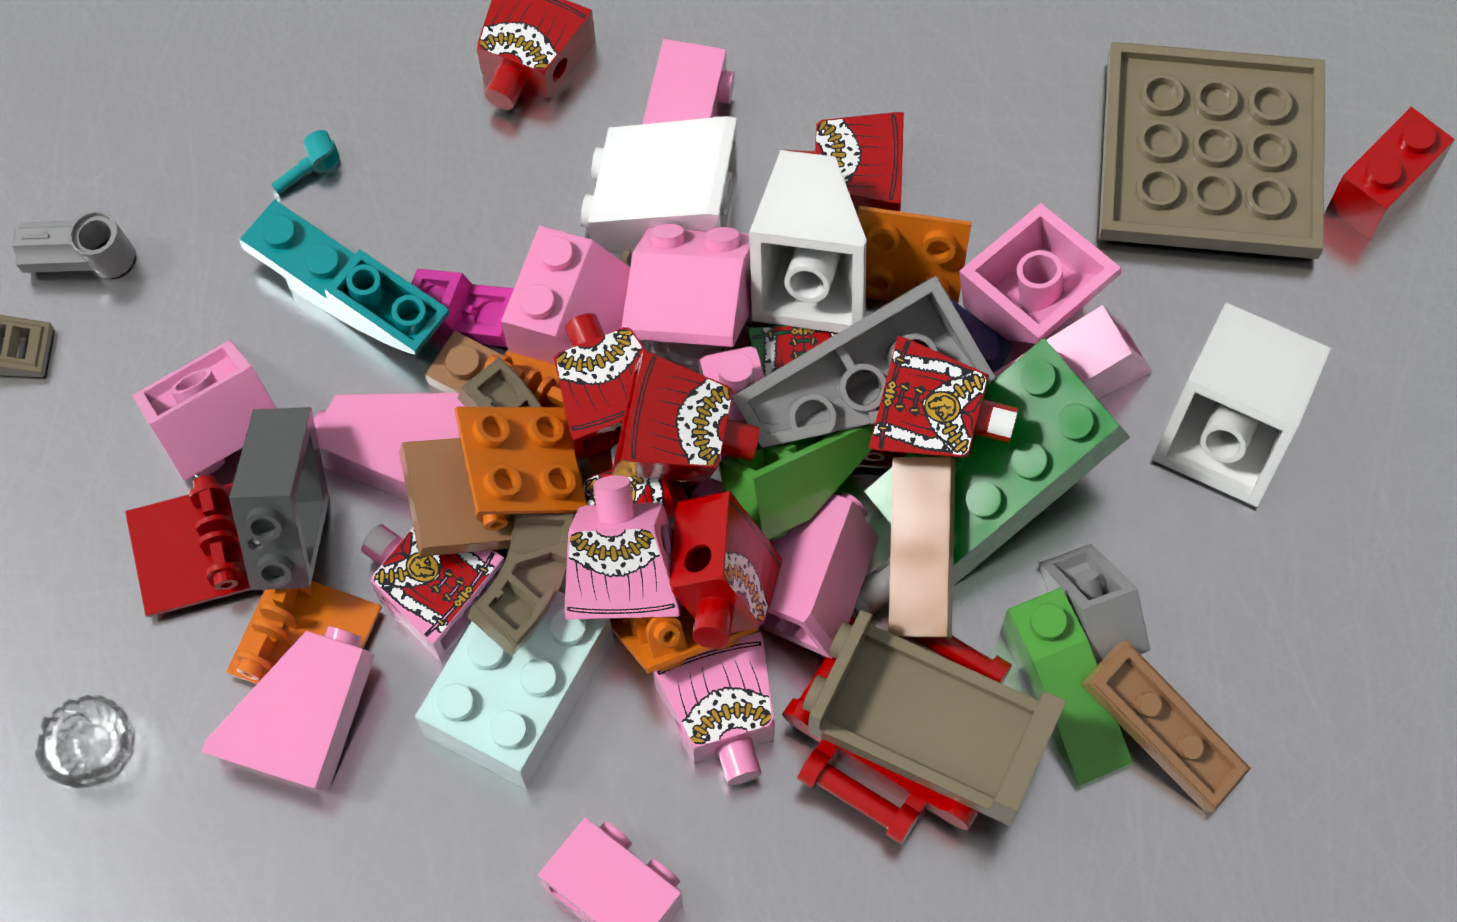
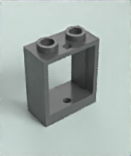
M311 407L253 409L229 497L251 590L310 588L329 502V493ZM250 540L259 541V544H254Z

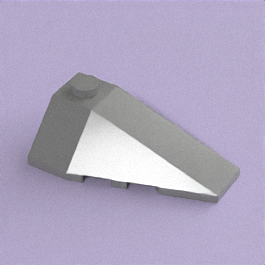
M934 276L733 395L732 399L747 424L760 428L758 442L761 448L849 428L875 424L897 336L910 339L980 370L990 376L989 382L996 377L938 278Z

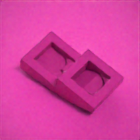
M417 268L411 284L447 307L450 312L448 317L435 331L436 333L451 336L455 330L478 343L507 347L501 320L514 288L472 284L460 272Z

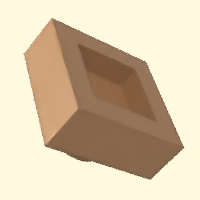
M454 330L425 376L429 385L444 393H459L462 386L483 370L486 361L491 355L494 354L501 357L502 354Z

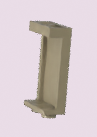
M862 609L853 626L843 622L829 651V656L836 658V661L827 679L820 675L816 676L803 704V709L810 712L808 732L1011 826L1066 700L1044 690L1040 699L1036 700L874 626L871 623L872 614Z

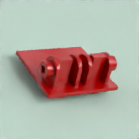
M201 476L193 481L194 488L188 495L125 511L146 617L251 590L229 499L233 483L221 485L217 483L215 476Z

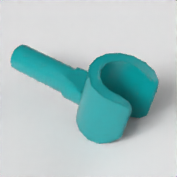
M318 130L306 136L303 146L307 157L300 160L296 166L271 184L278 195L312 171L324 173L332 171L337 167L339 153L334 141L330 140L327 131Z

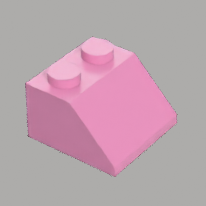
M1040 203L959 271L964 308L1006 340L1037 344L1041 339L1047 338L1121 275V267Z
M661 224L648 228L632 254L621 328H631L639 340L733 347L752 311L749 234L739 233L736 229L730 227H717L708 231L684 230L682 226L677 224Z
M539 225L501 320L508 351L555 364L554 356L572 347L565 330V325L571 319L585 313L597 315L604 334L620 329L623 320L630 267L592 239Z
M231 340L224 342L132 395L184 481L194 475L198 478L214 473L223 466L226 461L225 457L243 447L253 409L276 408L252 365Z

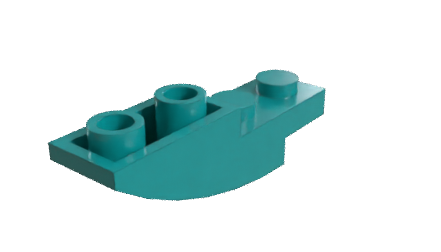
M275 199L240 238L242 248L285 277L289 288L355 329L415 356L450 314L447 307L361 249L356 254Z

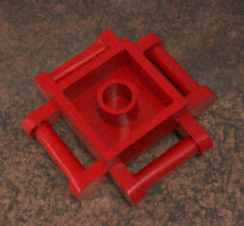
M851 617L849 624L853 626L856 618ZM953 635L952 639L912 638L938 655L1003 684L1013 665L998 655L991 659ZM902 638L907 641L911 640V638ZM826 657L800 698H792L782 713V716L791 725L820 742L804 763L797 780L812 789L816 785L825 789L886 827L885 835L900 844L904 842L921 813H924L926 809L962 830H968L978 815L976 810L808 732L810 712L803 709V704L816 676L820 675L827 679L836 661L834 657L832 659ZM835 758L905 803L899 808L830 764Z

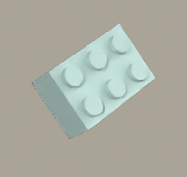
M558 591L542 622L513 657L471 621L414 716L423 735L527 790L614 639L610 618L565 620V594Z

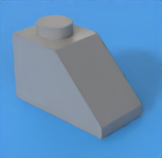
M1092 544L1039 562L1040 572L1049 592L1062 587L1088 638L1097 665L1120 641L1127 640L1140 654L1151 651L1138 589Z

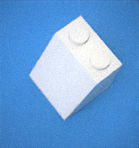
M723 116L609 127L604 148L596 147L593 154L591 178L597 180L594 195L586 194L582 204L581 227H588L590 239L611 252L624 253L626 250L631 249L632 255L646 230L661 224H677L682 226L684 230L697 231L727 227L738 174L737 118Z
M780 150L749 231L752 321L839 333L865 317L866 237L836 157Z
M1225 302L1187 380L1152 460L1258 507L1299 427L1331 348Z

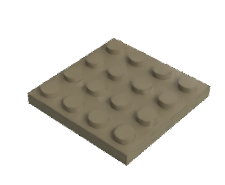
M1111 42L1107 67L1099 240L1319 259L1324 249L1325 60Z

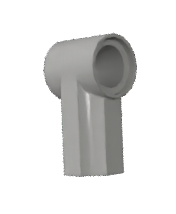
M94 210L85 212L77 217L75 221L21 223L18 229H14L12 247L15 252L16 266L22 273L91 270L93 274L100 278L111 279L127 272L135 258L134 247L114 218L104 211ZM109 240L105 246L96 249L99 244Z

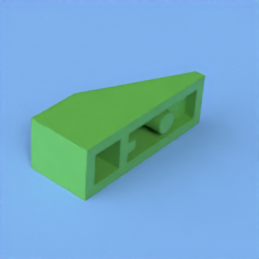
M875 424L863 425L763 448L758 443L752 461L734 457H727L719 461L724 492H732L768 540L781 538L788 533L789 529L810 520L872 450L869 448Z
M1062 587L1007 609L1000 632L1032 697L1039 700L1044 690L1066 700L1051 736L1077 789L1130 767L1133 761L1119 723L1081 685L1097 667V663L1088 638Z

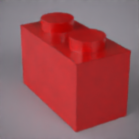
M1411 106L1342 176L1327 208L1370 241L1436 174L1455 139Z

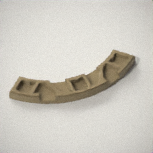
M500 357L462 386L457 397L465 407H542L524 381ZM575 513L513 514V530L506 560L496 579L469 611L467 617L511 657L533 635L546 616L561 586L567 567L568 533Z

